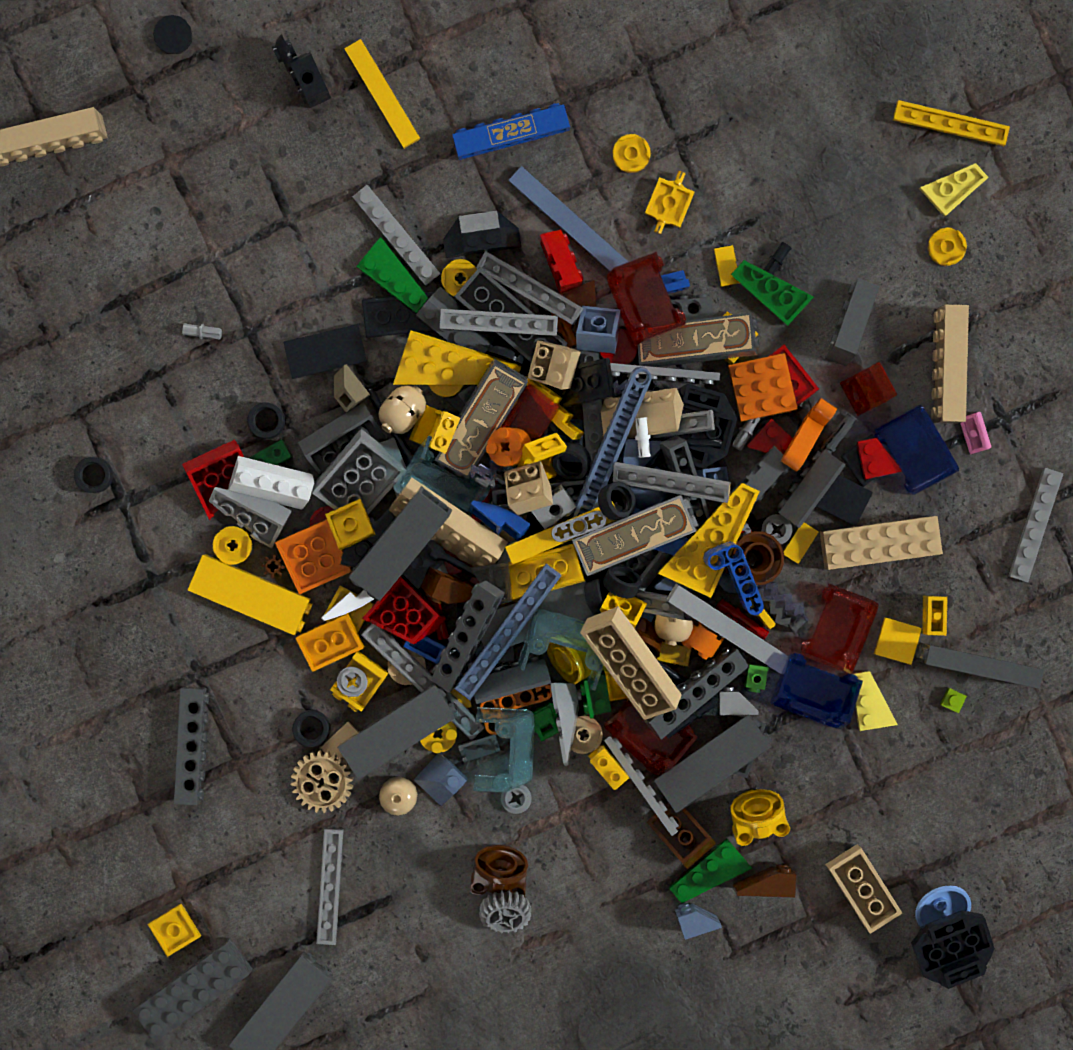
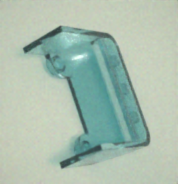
M428 435L416 450L405 474L402 476L399 484L400 488L403 489L412 477L470 516L469 508L471 502H482L488 496L491 486L485 487L476 482L475 478H480L477 475H470L468 479L463 480L433 464L434 454L428 449L432 437ZM492 470L483 480L486 481L488 479L492 481L496 471Z
M544 609L537 610L533 614L518 661L520 670H525L530 653L543 654L548 649L550 642L586 652L585 664L592 670L588 680L592 690H596L604 664L580 633L586 621Z
M478 707L476 722L495 723L496 734L501 738H510L509 773H499L496 776L476 775L473 791L507 792L529 783L533 777L535 715L533 712L525 709Z

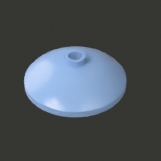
M942 886L928 892L918 903L915 911L916 921L921 927L958 911L970 912L971 900L966 891L960 887Z

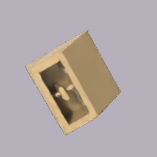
M537 341L527 378L559 389H571L581 351L562 345Z
M541 461L504 472L508 506L517 515L553 505L551 486Z

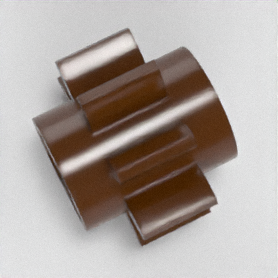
M276 554L273 555V559L265 557L267 563L261 565L266 568L264 575L271 573V578H274L275 573L282 576L281 569L286 568L281 563L283 559H276ZM275 561L278 569L273 571V568H270L269 565Z

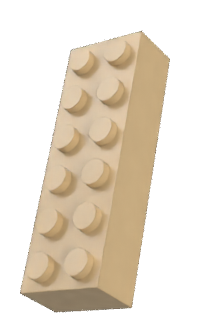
M92 107L0 129V166H6L10 161L14 160L17 162L26 161L31 156L43 157L47 155L46 153L52 151L60 153L68 147L81 148L85 143L89 142L92 144L101 143L103 139L108 138L103 117Z
M944 305L938 308L937 312H934L933 319L934 323H936V331L933 333V342H936V350H933L935 369L932 371V380L935 381V388L932 389L934 407L931 410V418L934 419V423L958 424L966 422L969 305Z
M411 477L394 500L389 511L397 517L421 486L452 509L449 518L431 540L440 544L443 549L455 554L461 561L467 562L474 569L485 574L498 561L508 542Z
M938 516L820 531L824 569L826 570L943 554Z
M619 606L587 618L580 633L642 718L646 720L675 710L682 694Z

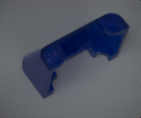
M920 404L911 407L874 429L876 431L875 437L880 443L888 446L906 477L904 487L912 495L959 471V467L928 413Z
M790 654L770 703L835 729H842L850 724L863 681L850 673L839 677L806 664L807 661L801 654Z

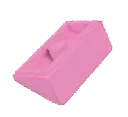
M981 412L967 415L966 422L960 424L969 453L974 454L990 449L991 443Z

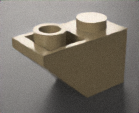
M347 364L334 375V398L345 412L361 404L370 395Z

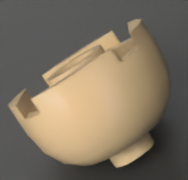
M401 385L388 396L390 400L395 397L404 402L411 409L409 413L412 416L415 414L417 420L422 417L425 411L426 401L422 395L423 391L417 386Z
M387 397L378 413L382 429L387 433L392 432L395 434H404L412 429L418 421L415 414L412 416L409 413L411 409L395 397L391 400L390 397Z
M656 615L655 631L659 638L665 640V644L676 645L677 642H683L689 638L694 621L685 618L683 620Z
M396 776L384 782L380 789L379 800L386 812L399 816L407 814L413 809L418 794L412 781Z

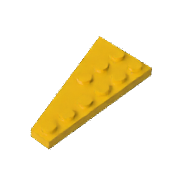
M410 330L393 385H478L494 358L519 373L521 364Z
M741 483L730 494L728 503L723 502L688 539L684 546L660 569L658 574L711 598L725 567L713 570L705 564L703 556L709 549L725 542L731 541L736 544L760 491ZM734 547L728 551V556L731 555ZM712 556L710 559V563H716L718 560V556Z

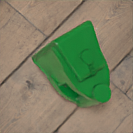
M549 701L522 716V722L531 732H537L541 742L559 733L556 723V717L558 716L554 709L553 701ZM550 724L553 726L549 730L542 733L541 729L547 727Z

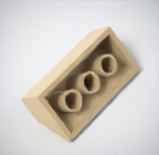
M677 388L646 392L635 418L647 417L648 435L678 431L684 404ZM620 397L604 399L601 409L603 436L607 432V427L610 424ZM635 420L627 439L637 436Z

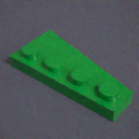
M381 237L357 265L360 271L416 314L429 299Z
M743 260L731 273L737 281L787 326L814 298V296L746 260Z
M726 838L673 883L669 889L681 903H684L752 869V867Z

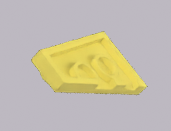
M975 163L924 185L919 189L945 217L980 186L988 176Z
M864 671L850 674L859 731L898 725L871 672Z

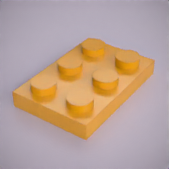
M348 613L296 637L312 672L365 647Z

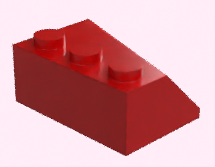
M561 230L540 234L539 241L559 294L581 286L584 279L580 269L576 267L575 262L577 260L574 252L569 250L568 245L570 242L567 234H563Z
M235 439L182 464L209 520L219 510L209 502L214 488L218 487L228 490L237 456L244 457Z
M400 576L380 601L378 600L362 619L412 644H416L433 633L446 617L406 578Z

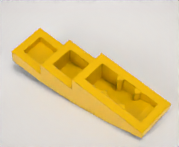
M527 378V387L544 413L572 440L581 439L584 432L570 422L573 415L559 405L562 397L545 384Z

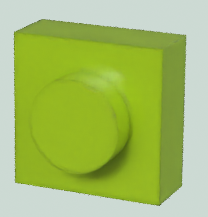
M947 688L940 705L959 713L967 696Z

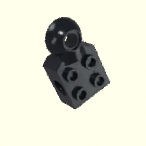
M281 34L277 38L275 46H272L278 62H283L286 70L290 72L296 86H301L298 88L304 104L309 103L312 108L331 99L311 52L293 59L297 54L290 39L284 40Z

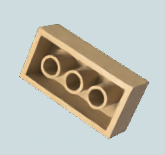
M858 844L825 864L865 929L870 934L902 914V911Z

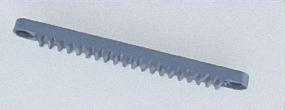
M636 367L631 372L610 424L607 427V432L604 434V439L601 441V446L580 491V496L577 498L575 511L569 519L598 507V494L610 479L614 464L618 460L651 382V374L645 367ZM637 373H646L645 381H636ZM571 541L565 542L567 545L573 544Z

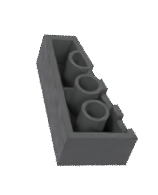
M859 278L854 284H850L847 291L849 297L842 305L841 311L843 312L836 322V331L829 342L830 346L825 356L826 359L847 366L857 354L880 286Z
M773 446L730 491V494L743 483L760 491L755 501L759 503L765 496V491L768 488L771 490L778 481L776 479L781 474L784 476L791 469L780 461L784 454Z

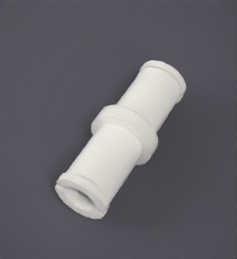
M647 417L635 418L637 433L635 440L638 443V457H650L649 439L651 437L648 435Z

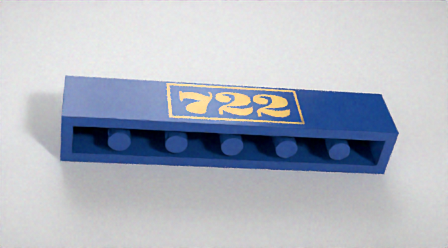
M559 103L548 106V109L545 110L537 108L531 110L530 114L522 115V113L512 115L511 119H496L489 125H485V123L477 124L474 126V129L467 130L462 128L456 130V133L452 135L458 159L462 160L570 131V125L564 104L559 105Z

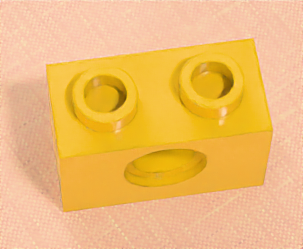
M923 596L922 634L947 636V597Z

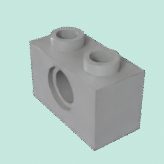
M562 484L552 490L553 505L559 506L557 511L552 512L549 510L552 505L531 511L544 529L557 525L559 519L563 516L568 517L575 511L576 504Z

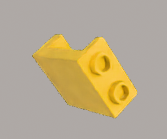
M426 405L425 411L415 424L409 440L446 454L460 418L446 411H440Z
M557 433L526 443L523 446L522 459L517 468L541 461L548 480L557 476V473L552 467L553 457L565 452L567 446Z
M357 651L347 667H357L365 673L368 681L365 691L358 697H348L341 694V691L337 688V681L330 690L333 692L332 695L338 700L344 699L349 703L348 707L352 710L362 712L389 673L360 651ZM357 677L352 680L347 679L349 681L347 688L352 685L357 686L355 685Z
M603 743L596 750L588 754L590 763L614 790L629 779L627 772Z

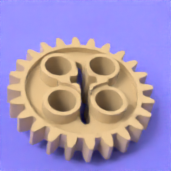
M319 750L316 756L312 751L310 757L305 755L303 757L304 761L299 760L297 762L300 767H294L293 770L296 773L292 774L291 778L296 779V781H293L291 785L296 786V788L292 792L299 793L296 800L302 798V806L306 803L309 804L308 810L315 807V812L317 813L322 808L323 813H325L328 807L332 812L334 805L340 808L341 802L345 803L347 801L345 796L349 797L351 795V792L348 790L352 789L353 785L349 784V782L353 781L354 778L348 777L352 770L345 769L348 763H341L343 757L338 760L336 759L337 753H334L331 757L329 750L324 755ZM319 765L322 768V772H316L313 766ZM331 773H336L339 776V781L332 780ZM321 778L324 779V784H323V785L320 784V782H321L320 779H321ZM306 782H311L314 785V789H308ZM323 790L329 791L331 798H326L323 795Z

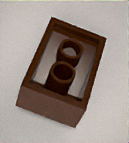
M429 567L420 588L425 591L426 596L431 598L430 600L441 604L442 601L452 604L470 600L473 595L471 591L475 584Z
M668 802L665 805L667 808L665 813L669 818L673 817L679 825L676 828L678 832L671 836L656 814L647 823L688 869L716 843L685 808L676 813Z
M777 864L776 867L771 866L734 883L733 890L737 896L795 898L796 873L791 867H788V864Z

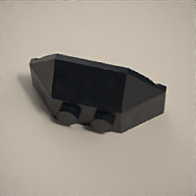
M497 210L459 216L443 239L446 259L480 254L485 251L493 252L522 247L519 228Z

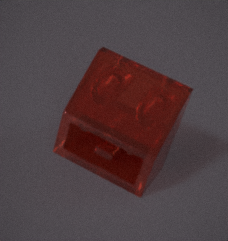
M880 361L840 382L857 416L897 396Z

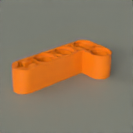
M820 398L804 418L780 461L797 472L837 408Z
M543 685L546 689H550V691H547L546 696L543 693L537 694V699H534L532 689L526 690L531 694V699L528 701H523L520 698L522 692L508 695L513 700L510 706L502 704L504 697L486 701L494 704V709L489 712L483 708L486 702L481 703L480 710L487 732L492 735L501 732L503 723L500 713L550 699L552 697L551 685ZM543 686L536 687V692L541 691ZM496 720L500 726L498 729L492 730L489 728V722Z

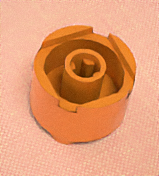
M501 427L491 434L486 446V452L497 465L504 467L518 466L522 459L523 446L531 442V439L520 428Z
M692 617L691 620L694 622L691 635L681 644L688 649L693 647L698 651L697 654L707 660L708 657H713L725 638L716 635V632L699 621L696 622V619Z

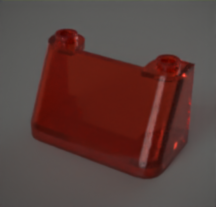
M657 252L614 267L607 274L608 285L618 309L621 310V317L635 346L686 324L684 312L678 308L674 309L660 276L664 264L662 258L657 255Z
M828 584V587H825L822 592V598H824L826 603L813 637L807 641L804 640L802 643L801 655L851 674L856 667L877 614L879 604L864 596Z
M628 698L604 723L605 729L614 738L616 737L651 773L657 776L670 771L697 739L694 731L689 726L676 733L670 739L667 736L660 739L653 734Z

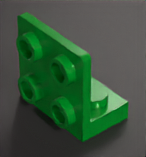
M605 674L588 676L583 682H580L581 694L586 697V701H583L585 715L589 714L590 719H592L596 714L611 712Z

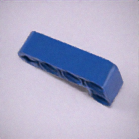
M729 541L706 551L703 556L705 564L713 570H719L727 566L743 608L751 615H759L763 611L764 604L742 548ZM735 547V554L728 556V551ZM714 555H717V556H718L717 562L714 563V564H711V563H710L711 557L714 556ZM742 565V571L736 574V567ZM749 583V589L742 591L743 585ZM749 597L755 602L753 608H751L752 602Z

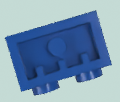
M683 270L647 279L651 298L686 290L690 287L689 279H686Z

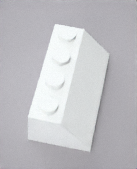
M237 456L228 490L302 510L310 499L314 478L313 474Z

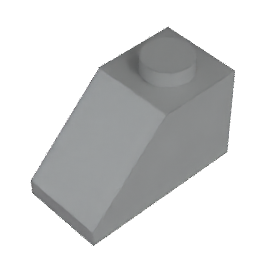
M724 687L723 690L718 692L719 715H758V710L739 691L734 690V687Z

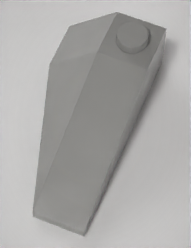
M218 487L214 488L209 502L223 514L232 516L238 521L237 525L240 528L244 526L251 532L250 536L270 548H273L291 513V510L274 501Z
M550 683L553 705L558 716L556 717V723L560 733L559 741L563 764L569 766L579 712V700H582L581 689H577L576 685L571 683Z

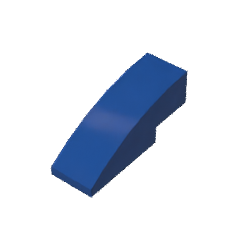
M472 501L470 504L469 512L497 535L504 530L516 541H520L529 530L530 523L507 509L480 501Z
M427 636L416 644L406 641L403 647L437 664L440 662V654L447 647V644Z

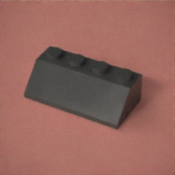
M441 287L438 288L416 314L418 319L445 341L482 353H486L489 345H492L499 337L494 332L440 329L441 309L468 310Z
M363 402L298 443L305 457L320 476L360 429L373 437L378 443L387 440V438Z
M823 449L820 452L816 451L811 458L813 462L809 468L806 466L800 473L801 479L798 483L794 482L788 490L790 494L786 499L783 497L777 505L779 508L777 512L799 528L846 466V464Z
M540 655L530 657L528 662L522 663L519 660L510 663V667L503 668V665L494 667L474 694L476 704L550 684L551 679L545 658H540Z

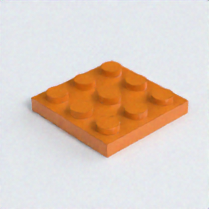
M785 353L728 365L740 422L798 409Z
M327 519L275 542L299 594L352 572L351 567L340 565L343 550H339Z

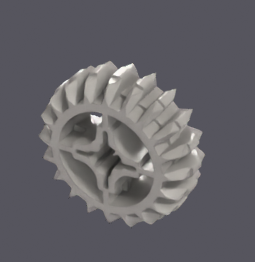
M501 890V893L494 892L493 895H488L487 898L483 899V902L480 904L479 915L483 926L487 927V930L493 929L494 933L499 931L501 934L503 932L510 933V931L517 932V929H523V926L528 925L531 917V906L528 898H525L523 894L518 895L517 891L512 893L510 890L508 892Z

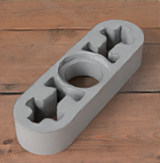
M594 511L557 524L552 529V537L558 542H563L594 531L605 525L606 517L601 511ZM595 514L599 517L602 516L603 520L600 521V525L592 523L590 524L592 528L588 529L585 517H588V521L594 519ZM582 521L585 526L584 530L576 532L573 529L574 522ZM570 523V530L573 535L569 536V532L563 534L564 538L560 539L559 536H555L557 528L560 527L562 530L567 529L566 524Z

